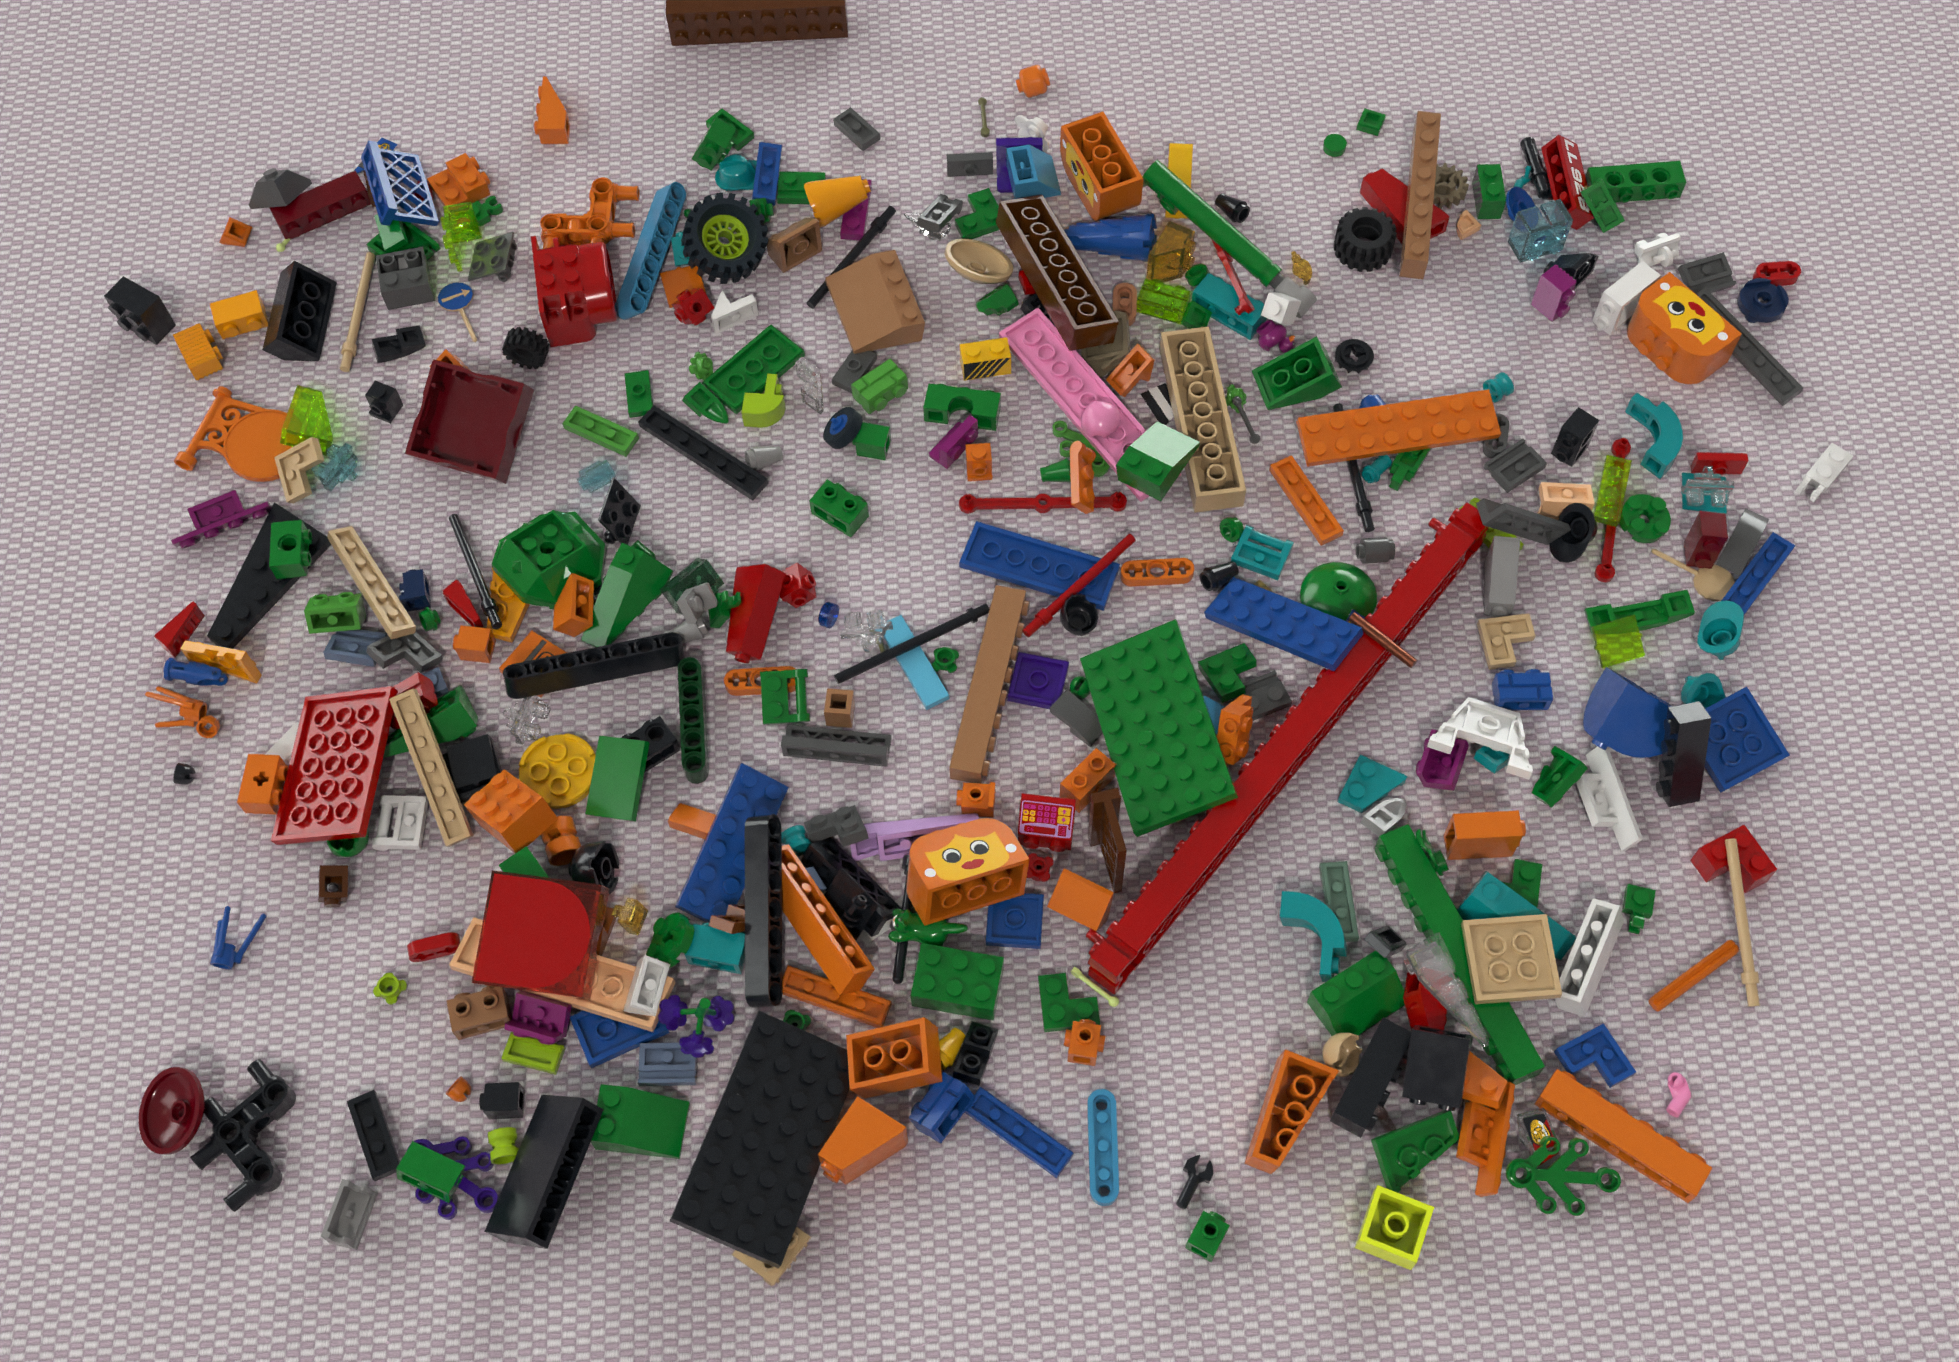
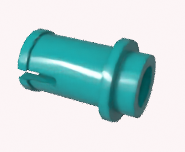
M1388 455L1378 456L1371 465H1366L1363 468V479L1367 483L1378 482L1380 476L1392 466L1391 458Z

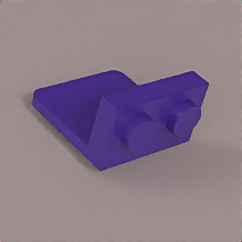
M996 138L997 191L999 193H1013L1007 170L1006 148L1031 145L1042 151V138Z

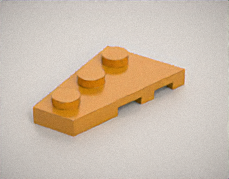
M492 568L491 598L495 599L498 605V615L502 622V627L496 630L493 629L488 618L487 628L492 630L495 639L513 643L530 604L523 603Z
M186 640L180 648L189 661L202 662L211 667H217L223 673L256 684L262 676L256 667V663L251 660L246 651Z

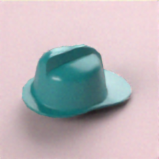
M739 154L727 156L719 163V169L715 174L716 184L726 191L753 190L757 161L747 160Z
M1727 600L1719 601L1711 605L1704 612L1697 640L1700 649L1717 656L1720 660H1724L1725 656L1734 653L1738 649L1744 622V612L1738 604Z
M1705 673L1695 677L1687 676L1685 678L1686 683L1681 690L1683 704L1700 701L1704 708L1726 698L1719 677L1713 673Z

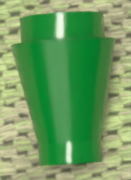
M1066 458L1040 468L1042 482H1071L1070 460Z

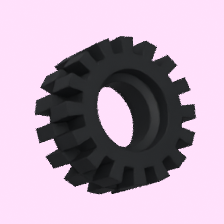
M517 327L508 331L502 347V353L506 355L507 360H512L514 365L518 363L520 364L519 367L522 368L527 366V369H532L533 366L534 369H538L539 366L542 367L545 363L550 344H548L547 339H543L541 333L537 335L535 330L530 332L529 328L524 327V330H522L521 327Z

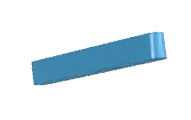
M673 182L657 190L615 303L616 313L623 320H628L642 314L648 306L686 199V191L678 182Z

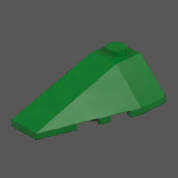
M621 543L609 566L593 607V626L584 631L581 641L594 647L612 644L626 630V626L636 616L639 617L654 599L657 600L662 595L673 574V570L647 553Z
M462 685L457 686L438 698V705L431 708L427 714L438 744L456 740L460 736L465 738L476 730L478 724V716ZM400 728L388 735L383 758L409 752Z

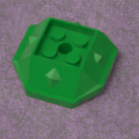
M552 510L547 514L537 516L528 523H523L520 528L499 540L492 561V568L523 603L546 606L554 610V606L570 574L574 573L593 580L594 589L602 584L606 546L576 512Z

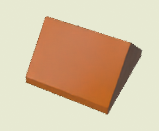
M1064 868L1047 907L1097 931L1108 920L1114 892Z

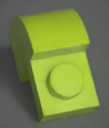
M767 374L764 394L745 392L741 412L744 427H768L774 425L783 417L786 411L784 395H782L783 385L779 384L777 374Z

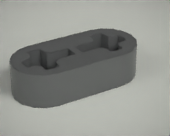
M1496 414L1501 431L1500 437L1483 440V453L1491 459L1506 450L1509 420L1502 414ZM1493 441H1497L1498 449H1493Z

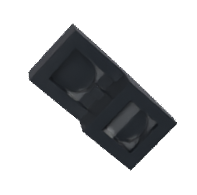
M420 325L396 329V335L372 339V347L377 363L402 358L426 347Z

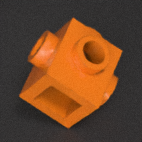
M1081 1019L1079 1022L1073 1021L1072 1030L1066 1029L1064 1046L1069 1047L1067 1062L1090 1066L1096 1065L1097 1052H1103L1105 1035H1100L1101 1025H1097L1096 1022L1089 1019Z

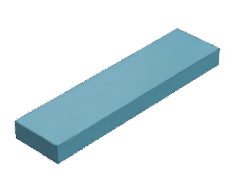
M902 615L878 625L879 631L889 648L914 637ZM920 646L895 657L926 710L949 700L947 690Z

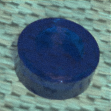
M828 601L822 606L818 617L820 626L829 629L834 626L839 615V606Z

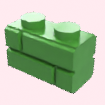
M890 358L852 383V396L868 414L875 410L881 411L890 400L895 397L900 398L906 393L908 378Z

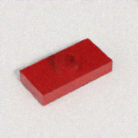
M1698 452L1690 465L1691 473L1714 475L1742 474L1749 461L1748 454Z

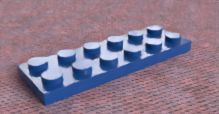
M976 521L960 559L959 567L1059 597L1101 558ZM1112 562L1078 594L1085 595L1088 602L1096 605V609L1104 611L1118 575L1120 564Z
M1232 577L1204 612L1208 620L1332 671L1337 669L1363 635V630L1360 626L1235 577Z
M743 763L738 766L675 905L676 908L709 923L711 915H726L729 904H738L745 888V822L748 817L777 815L789 788L788 786Z

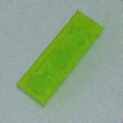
M1611 455L1606 456L1594 509V518L1598 523L1618 526L1632 460Z

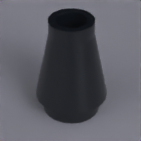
M1224 193L1219 194L1215 200V205L1232 222L1242 223L1249 215L1250 208L1245 201L1227 196Z
M1230 561L1207 567L1200 574V582L1207 591H1217L1232 577L1238 575V566L1235 562Z

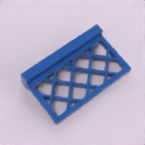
M368 140L361 159L381 225L390 226L392 220L437 226L439 219L419 155L381 149L378 146V142ZM382 157L388 158L393 163L390 165ZM403 161L413 162L414 167L411 168ZM399 166L407 173L402 174L395 167ZM388 172L391 173V174H392L393 176H395L398 180H397V181H394L392 178H390V177L387 175V173H388ZM409 176H412L413 178H415V179H416L417 181H419L420 183L417 185V184L414 183L412 180H410L408 177H409ZM403 182L405 185H407V186H408L409 188H411L412 190L408 191V190H406L404 187H402L400 184ZM395 189L397 192L403 195V197H398L392 192V190ZM418 193L424 198V201L422 202L413 194ZM408 199V200H410L412 203H414L417 207H416V208H413L412 206H410V205H409L408 203H406L405 201ZM400 206L405 211H407L408 214L398 212L397 207ZM422 209L430 217L424 216L418 211Z

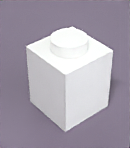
M1269 292L1261 316L1280 324H1294L1301 301L1283 293Z

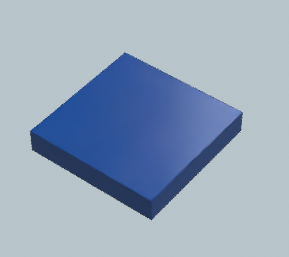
M1024 893V895L989 905L986 946L1041 949L1044 894Z

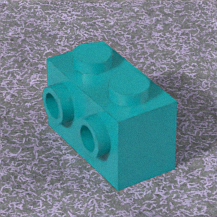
M702 923V925L693 924V940L689 950L684 954L688 964L742 975L745 964V933L730 934L710 927L709 923Z

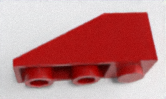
M1426 967L1407 972L1403 999L1411 1030L1415 1025L1444 1030L1447 1022L1448 1000L1451 995V978Z

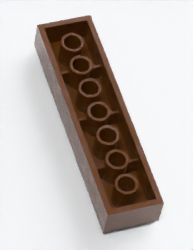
M666 0V18L672 46L848 38L846 0Z
M1037 195L1000 201L996 225L1069 351L1114 343L1119 321L1044 196Z

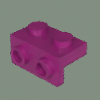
M969 415L963 423L957 422L929 452V457L948 469L966 450L965 444H972L978 437V420Z
M1431 729L1429 738H1426L1424 742L1422 759L1416 765V774L1424 787L1454 791L1469 744L1467 740L1455 739L1451 754L1428 748L1427 745L1430 737L1438 732L1436 729Z
M521 990L516 993L512 1020L505 1023L504 1029L512 1031L513 1035L517 1037L537 1038L542 1044H555L567 1036L572 1005Z

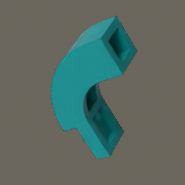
M1636 393L1630 399L1625 412L1645 426L1654 438V444L1646 451L1640 465L1661 479L1670 470L1681 449L1683 442L1682 426L1676 413L1664 401L1655 406L1649 399Z
M1282 891L1280 908L1282 925L1306 928L1319 936L1322 941L1319 974L1322 982H1327L1334 977V974H1339L1340 957L1336 956L1347 957V945L1341 924L1333 911L1319 899L1304 893Z

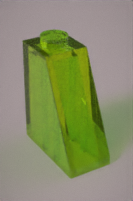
M297 385L282 427L280 444L294 447L314 437L319 440L322 454L330 457L333 435L323 394L321 391Z

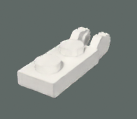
M1831 443L1806 473L1796 492L1801 494L1806 490L1808 484L1812 485L1816 489L1810 495L1809 500L1814 503L1836 480L1851 461L1853 455Z

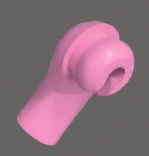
M1673 1072L1667 1079L1673 1099L1667 1106L1666 1111L1671 1116L1678 1118L1691 1099V1092L1682 1074Z

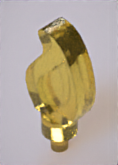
M1293 251L1291 253L1293 256L1291 258L1293 262L1292 272L1297 277L1303 279L1304 285H1307L1312 277L1311 265Z

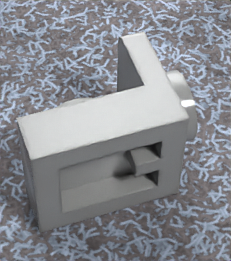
M706 582L686 589L677 600V604L687 624L696 622L704 611L716 607L718 601L709 583Z

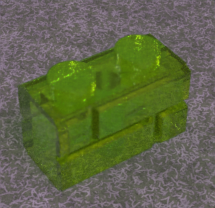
M1145 279L1137 298V313L1180 324L1186 307L1190 303L1191 291L1183 286L1177 285L1174 287L1164 284L1158 279Z

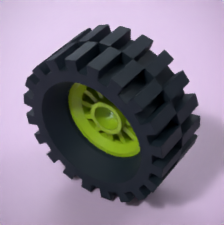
M723 192L716 193L714 200H712L711 195L704 197L703 203L698 201L694 205L693 211L689 212L682 233L681 246H684L683 254L685 258L690 257L688 265L691 269L697 266L696 274L701 277L704 273L708 274V281L713 283L716 277L720 278V284H727L729 278H732V282L736 283L740 281L741 276L744 279L749 277L752 270L755 271L768 244V237H766L768 227L767 225L762 226L765 220L762 213L757 216L758 208L754 204L749 208L746 205L748 199L742 197L740 201L735 200L736 194L729 193L728 198H723ZM725 237L730 243L723 244L718 238Z

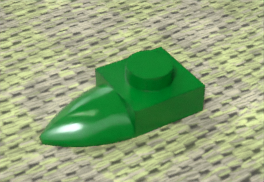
M701 382L683 397L682 401L699 417L704 415L715 422L724 424L729 422L723 404Z

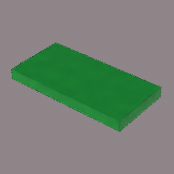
M769 325L705 379L702 384L721 403L737 415L742 410L745 392L761 394L765 391L767 374H777L779 379L805 356V351L773 325Z

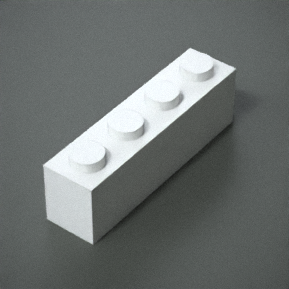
M1592 899L1559 979L1562 996L1555 998L1558 1009L1583 1017L1586 1016L1624 922L1619 905Z

